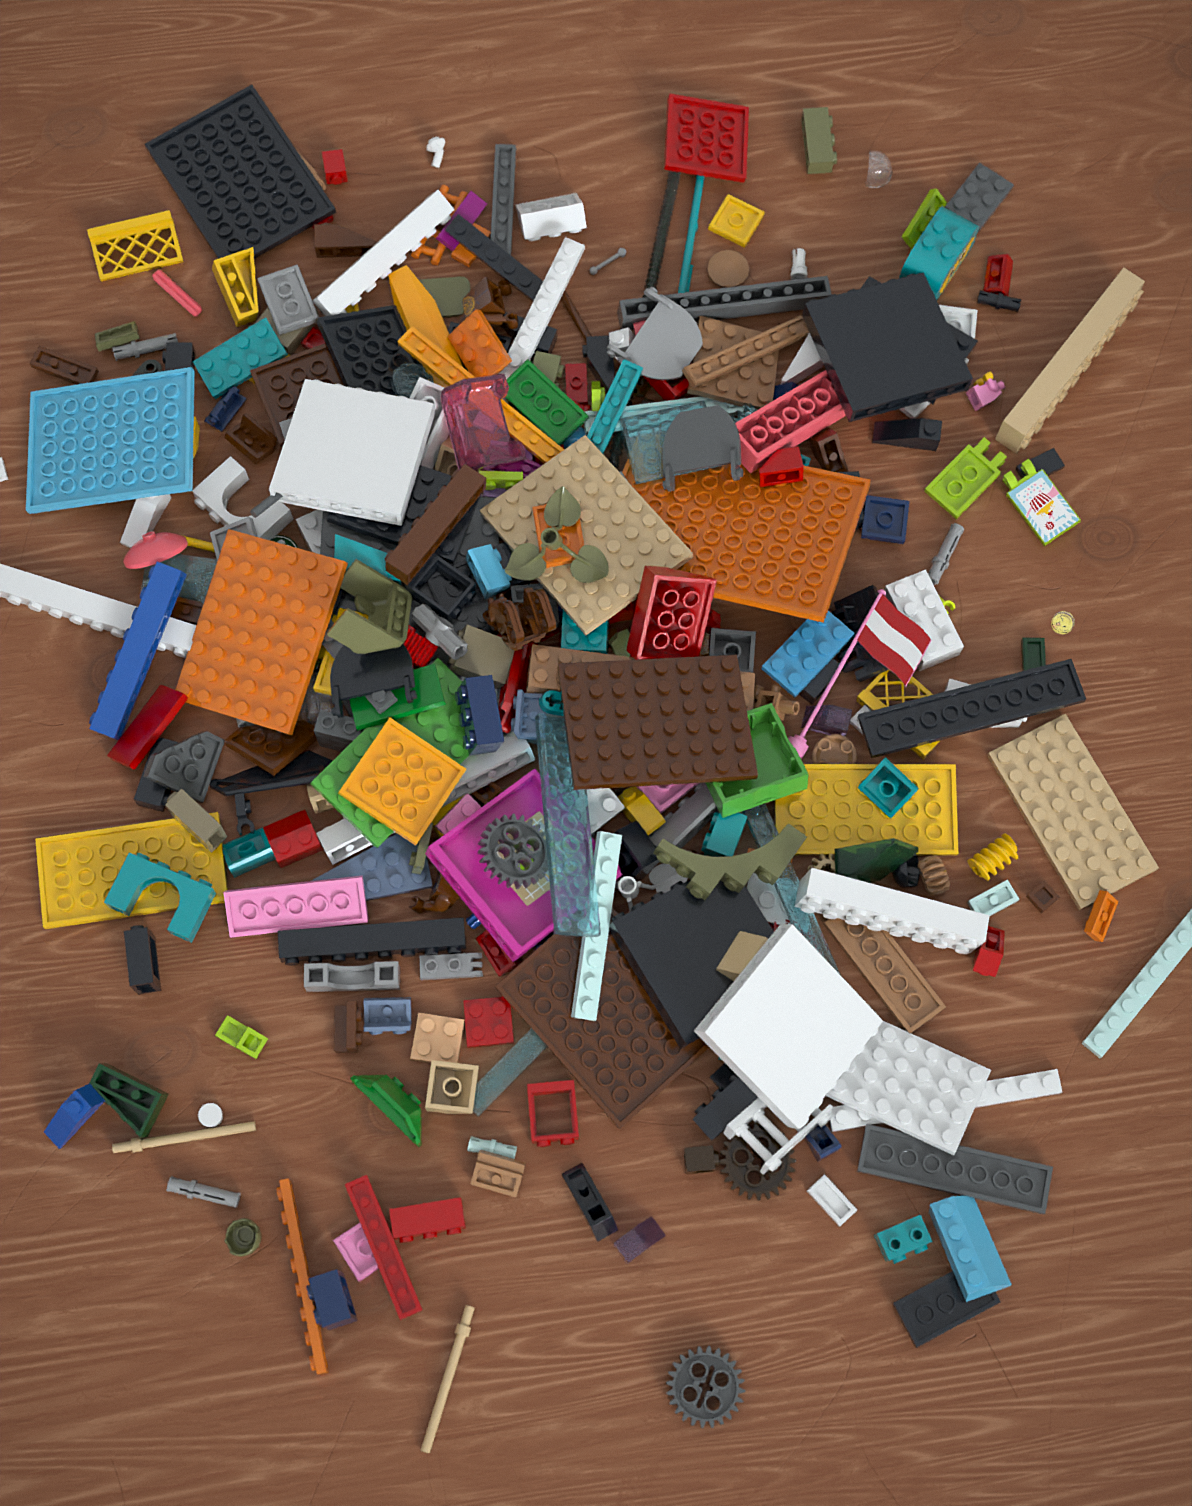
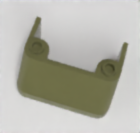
M355 559L346 570L340 588L355 596L356 609L360 613L368 615V619L347 608L329 629L327 635L349 647L353 652L360 654L400 647L407 639L412 602L410 592L403 586Z

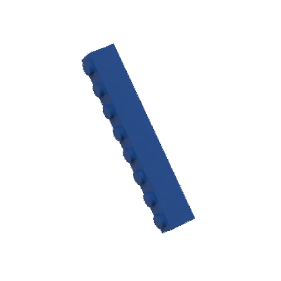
M156 562V565L150 569L148 575L150 580L147 587H144L141 591V602L139 607H136L132 613L131 619L133 622L130 629L128 628L124 633V644L122 649H119L115 655L116 664L114 669L110 670L107 675V686L105 691H102L99 695V706L97 711L93 712L90 717L89 724L91 725L89 729L117 740L121 738L187 576L183 571L160 562Z

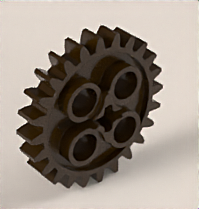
M755 1122L753 1129L747 1124L748 1130L757 1140L762 1139L767 1143V1150L772 1155L782 1148L764 1128L759 1129L758 1122ZM734 1136L730 1139L731 1143L723 1142L727 1150H721L719 1153L725 1157V1159L719 1160V1164L725 1165L720 1174L728 1175L724 1180L725 1183L732 1181L731 1191L739 1188V1197L746 1192L747 1200H750L753 1194L756 1196L757 1201H760L762 1194L769 1200L771 1191L774 1195L778 1196V1187L783 1190L787 1188L783 1181H792V1178L787 1174L795 1172V1169L790 1167V1164L795 1163L796 1159L789 1156L795 1152L794 1149H791L780 1159L782 1163L780 1164L779 1171L771 1172L769 1169L766 1172L770 1178L766 1180L760 1172L761 1168L759 1165L754 1166L752 1164L754 1157L746 1148L745 1144L747 1142L741 1136ZM751 1147L757 1159L760 1158L759 1154ZM739 1151L744 1152L747 1156L746 1163H738L735 1159V1153ZM763 1160V1161L761 1162V1164H760L761 1167H763V1165H764V1163H765L764 1160ZM748 1173H757L760 1177L759 1183L751 1184L747 1178Z

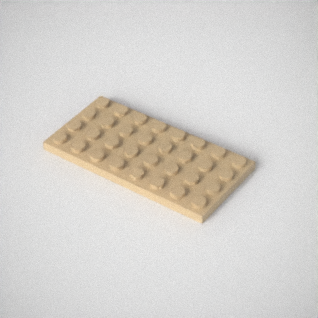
M1066 714L987 754L1079 911L1094 903L1099 890L1112 894L1159 869Z

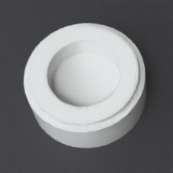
M214 1103L205 1104L199 1110V1121L205 1127L214 1128L222 1122L223 1111Z

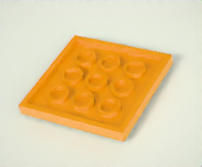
M389 718L338 794L416 846L466 771V768L392 718Z

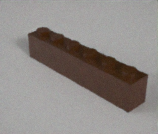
M466 464L460 470L456 469L451 476L449 484L447 486L443 485L439 490L436 500L434 502L430 501L422 517H417L414 520L409 533H404L399 539L395 550L391 549L385 557V571L408 585L486 489L487 478Z

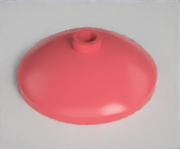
M154 531L142 535L143 539L136 542L125 555L123 563L126 568L137 569L154 565L156 562L165 561L183 551L188 545L187 539L182 535L169 532L156 534Z

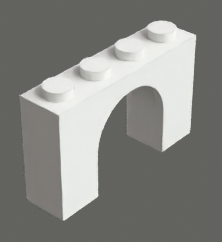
M230 456L192 491L196 498L194 502L201 510H208L210 512L209 516L217 524L221 522L224 526L250 517L253 519L257 537L271 540L293 520L291 511L282 502H276L256 518L252 515L237 517L227 511V503L230 497L249 480L246 470Z

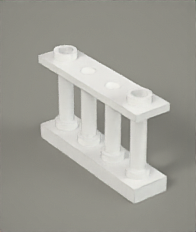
M758 1097L727 1125L723 1134L729 1140L735 1135L741 1136L765 1161L760 1170L764 1175L769 1169L771 1172L777 1169L782 1163L780 1159L818 1125L823 1127L831 1119L829 1116L833 1109L831 1104L823 1111L819 1108L814 1109L811 1114L815 1118L806 1126L804 1125L800 1129H796L799 1133L789 1141L764 1115L765 1112L763 1110L767 1105ZM752 1120L754 1122L758 1121L782 1146L774 1155L748 1130L747 1124Z

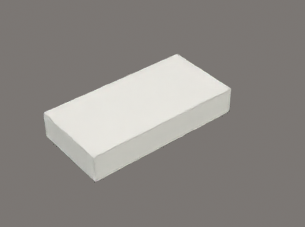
M825 1174L807 1190L811 1197L839 1227L857 1211Z

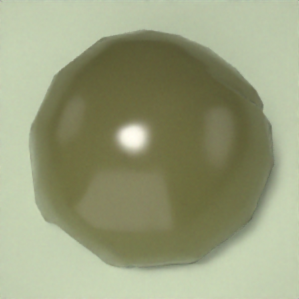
M241 1218L233 1221L227 1228L224 1241L232 1255L242 1257L252 1254L260 1246L262 1234L260 1228L253 1220Z

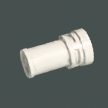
M797 248V254L795 249L792 251L793 266L791 267V280L807 278V267L805 266L806 251L804 249Z

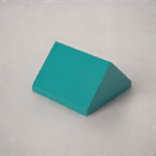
M886 757L858 786L890 819L919 790Z
M263 827L255 830V834L250 832L223 844V855L234 878L276 860Z

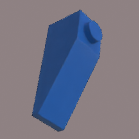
M90 1083L76 1089L60 1106L44 1130V1133L61 1149L105 1100Z

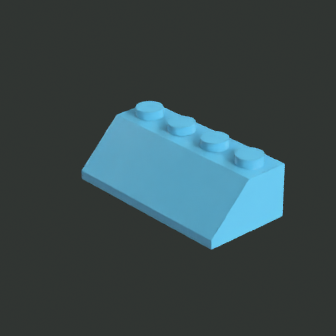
M952 1196L930 1204L929 1215L965 1301L967 1302L1011 1286L1012 1284L975 1199L968 1196Z

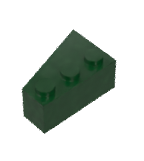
M99 1063L89 1082L108 1106H111L140 1138L149 1136L169 1095L108 1063Z

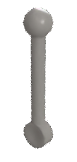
M620 248L614 256L596 267H591L589 269L590 274L595 275L599 269L618 257H625L626 249Z

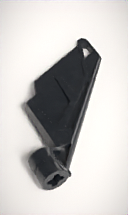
M308 750L298 755L275 776L259 766H254L224 779H213L209 785L211 789L224 796L307 785L333 760Z

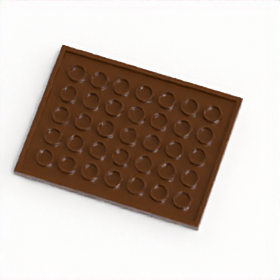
M737 655L558 663L557 670L573 790L757 779L758 772Z
M586 905L500 981L495 988L618 1129H621L703 1054L709 1046L699 1038L680 1049L610 931L608 932L596 1021L571 1017ZM613 908L611 911L610 924L612 923V918L618 914Z

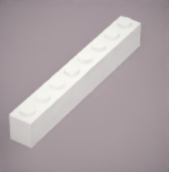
M439 190L433 192L313 299L312 302L324 316L346 313L345 308L349 304L354 306L362 299L361 293L371 291L377 285L375 281L379 277L384 279L392 272L391 266L395 263L398 266L407 258L405 254L409 250L414 252L422 245L421 239L424 237L428 239L437 231L435 227L439 223L444 225L450 220L451 216L449 214L454 211V208Z

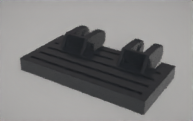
M870 585L834 602L836 610L831 613L837 619L846 618L841 622L848 628H851L850 630L855 633L854 637L878 596L877 588L874 585ZM854 637L846 644L847 649L838 653L839 660L843 659ZM858 641L848 659L857 656V658L847 662L842 668L844 673L861 668L855 671L856 679L859 682L889 670L874 659Z

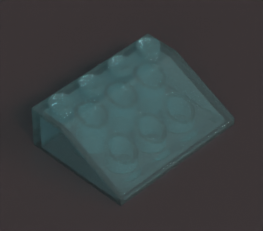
M705 401L620 418L621 437L636 484L664 478L663 443L670 424L679 412L706 407ZM709 468L698 469V470H692V471H686V472H680V473H674V475L677 476V475L686 474V473H691V472L700 471V470H705V469H709Z

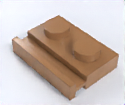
M480 1149L470 1185L516 1198L526 1162Z

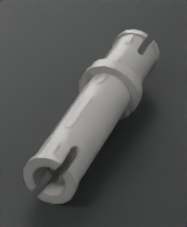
M176 333L139 342L134 340L131 341V344L112 348L115 359L118 361L133 356L138 358L141 354L166 349L167 342L178 341Z
M951 524L937 556L932 560V566L928 575L933 585L939 583L944 570L948 568L950 557L964 532V528L959 524Z
M171 1176L168 1181V1192L186 1195L188 1199L195 1197L237 1208L241 1197L239 1192L236 1193L199 1184L197 1180L193 1179L187 1181Z

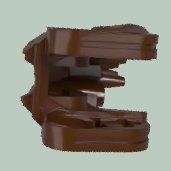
M524 588L523 603L507 600L504 594H499V599L496 600L493 597L488 598V610L483 612V618L489 624V627L495 632L500 633L505 645L515 651L522 649L523 645L529 642L533 644L539 643L546 633L556 629L555 617L548 596L543 589Z

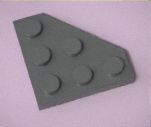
M202 731L151 755L143 777L175 792L183 789L196 802L203 803L225 740L208 731Z

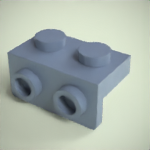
M518 690L517 696H514L513 709L516 710V715L511 721V731L514 732L518 739L545 740L547 713L539 706V698L543 694L524 693L523 690Z
M411 997L364 998V1032H369L372 1035L382 1034L383 1031L404 1034L411 1030Z

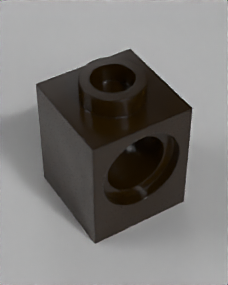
M713 1145L688 1147L683 1150L686 1174L714 1172L715 1166L719 1165L718 1151L713 1150Z

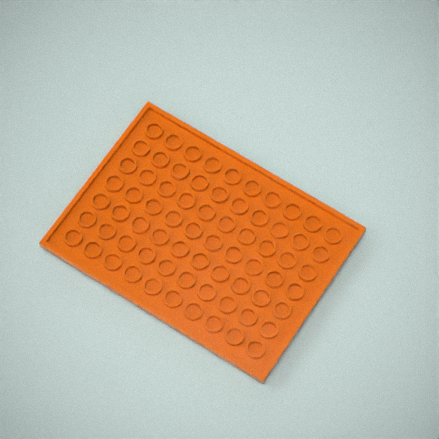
M639 431L622 473L630 485L693 553V558L677 570L717 579L713 598L824 623L871 480L804 466L803 481L760 487L759 469L750 473L741 463L740 468L743 469V477H740V480L737 481L732 479L731 464L674 473L675 490L669 492L667 489L664 490L662 484L665 481L663 475V443L665 436Z

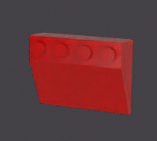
M644 566L626 651L635 660L699 657L717 579L667 567Z

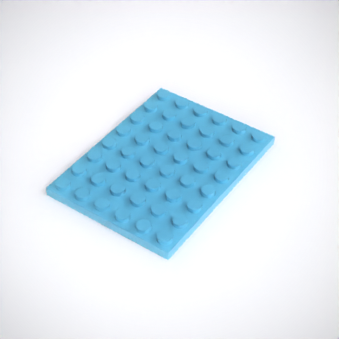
M188 367L32 391L30 394L26 511L29 514L193 491L195 371Z

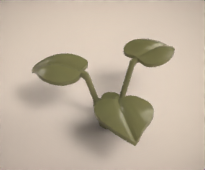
M564 486L560 487L551 496L545 507L544 519L551 528H546L541 533V552L534 544L524 543L519 545L511 554L505 569V573L518 580H534L540 577L547 566L544 559L541 558L545 555L546 548L550 550L562 548L572 557L576 558L572 561L570 570L572 576L579 582L591 583L608 575V562L601 550L592 545H584L580 548L577 555L563 544L562 536L557 532L562 530L563 525L566 527L573 526L581 515L580 504Z

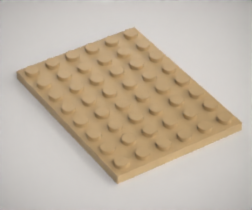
M584 435L480 509V513L512 551L524 543L534 544L539 549L532 507L547 504L551 496L562 486L576 498L581 507L580 522L584 545H592L601 550L608 562V575L595 582L582 583L572 576L570 563L546 568L544 573L536 579L585 635H588L638 598L644 566L667 567L677 570L693 558V553L588 437Z

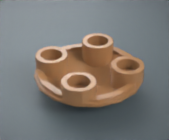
M732 250L719 251L714 254L709 260L707 268L709 280L721 287L727 288L740 286L746 280L749 273L748 261L742 254Z
M839 734L826 735L814 746L812 752L813 764H855L857 760L856 748L852 741L845 736Z

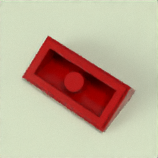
M1009 254L988 256L983 291L995 294L1000 292L1004 296H1009L1013 260Z
M487 930L475 938L499 977L523 962L520 957L512 962Z

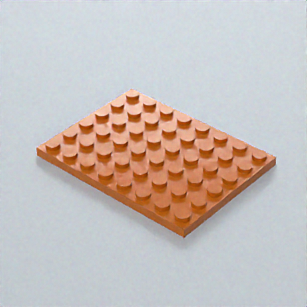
M228 529L193 634V644L191 650L187 653L175 689L188 697L185 703L293 735L348 563Z

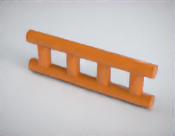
M442 185L439 191L449 203L455 205L454 211L449 214L452 217L468 193L461 191L459 197L448 194L449 187ZM437 230L431 237L437 238L441 231ZM424 237L420 240L422 245L412 252L411 256L415 259H419L421 253L431 256V263L437 266L446 246L441 242L438 243L436 249L425 246L427 238Z

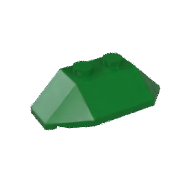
M353 1075L350 1078L352 1083L418 1148L422 1145V1110L418 1106L421 1102L412 1093L407 1095L402 1090L404 1085L395 1076L392 1079L388 1075Z

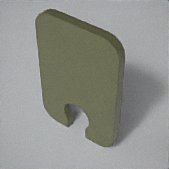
M467 278L418 279L436 301L442 318L459 317L464 312L462 300L470 292V282Z

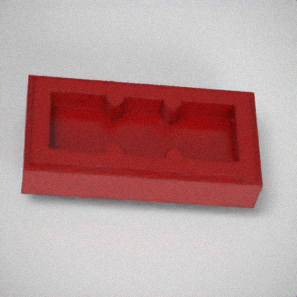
M586 363L565 364L566 395L573 402L575 400L580 405H588Z

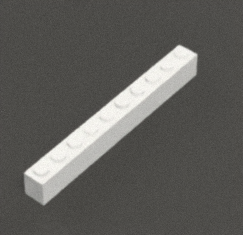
M0 564V597L6 598L12 604L20 605L22 603L37 612L41 610L47 611L56 618L63 616L78 625H82V623L88 624L97 631H103L104 629L119 638H123L125 631L131 627L133 622L131 619L132 613L136 606ZM170 617L157 650L165 651L167 649L173 651L179 657L186 658L193 644L192 638L196 625Z
M510 732L504 736V743L496 752L468 756L460 764L466 768V771L442 807L466 793L471 794L488 785V783L494 782L534 761L535 757L527 740L518 739L514 732ZM346 818L316 833L332 865L372 845Z

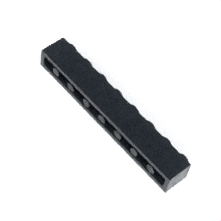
M463 917L278 931L279 959L285 965L293 966L298 965L299 961H308L309 964L322 963V960L332 959V962H344L346 958H355L357 961L368 960L369 956L389 959L392 958V955L401 954V957H413L415 953L437 955L438 951L458 954L461 953V950H466L465 921Z

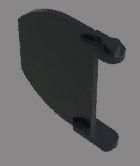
M404 644L397 648L366 654L355 653L349 647L343 645L335 657L330 674L332 704H335V707H331L333 716L338 718L344 716L343 700L371 695L373 692L381 690L390 691L405 687L407 702L413 703L414 699H417V692L413 690V687H415L413 662Z

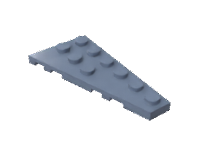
M397 833L387 838L378 848L373 846L312 880L363 875L366 901L433 888L427 856L421 874L411 873L413 866L409 865L411 852H416L417 844L415 846Z

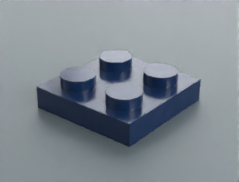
M867 495L861 538L904 544L910 501Z

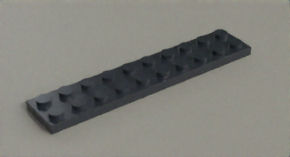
M1068 659L858 714L857 718L871 758L1080 704L1086 701V696L1073 661Z

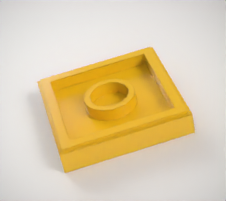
M728 194L709 224L708 230L745 248L763 219L765 212Z

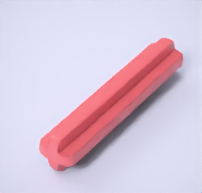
M157 270L153 273V280L189 313L196 317L202 312L201 306L162 270Z

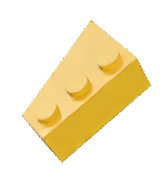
M253 247L213 260L212 271L236 327L256 321L258 316V300Z

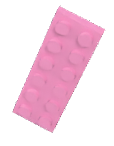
M363 875L225 890L223 892L230 937L276 933L282 930L367 923L369 921Z

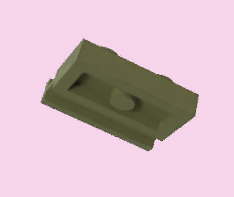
M430 823L417 843L416 852H411L409 865L413 866L411 873L420 875L424 868L425 853L428 848L433 823Z

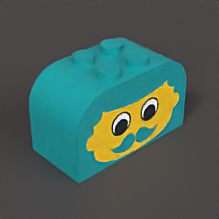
M941 206L911 250L902 267L899 279L910 274L924 272L936 300H938L973 246L979 226Z

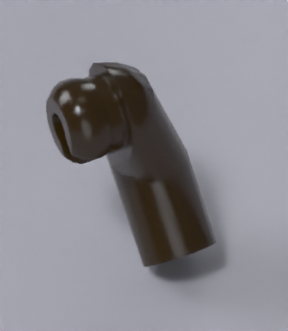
M643 376L641 380H638L637 384L639 386H635L632 396L643 398L652 387Z

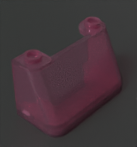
M505 374L462 379L444 388L441 392V403L459 470L466 464L479 472L518 463L527 459L522 443L518 440L511 441L501 404V399L506 397L509 390Z

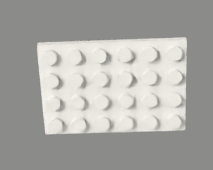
M883 1021L878 1027V1032L873 1037H870L865 1044L864 1050L856 1055L851 1062L850 1068L842 1073L837 1080L836 1086L828 1091L825 1096L955 1155L991 1070Z

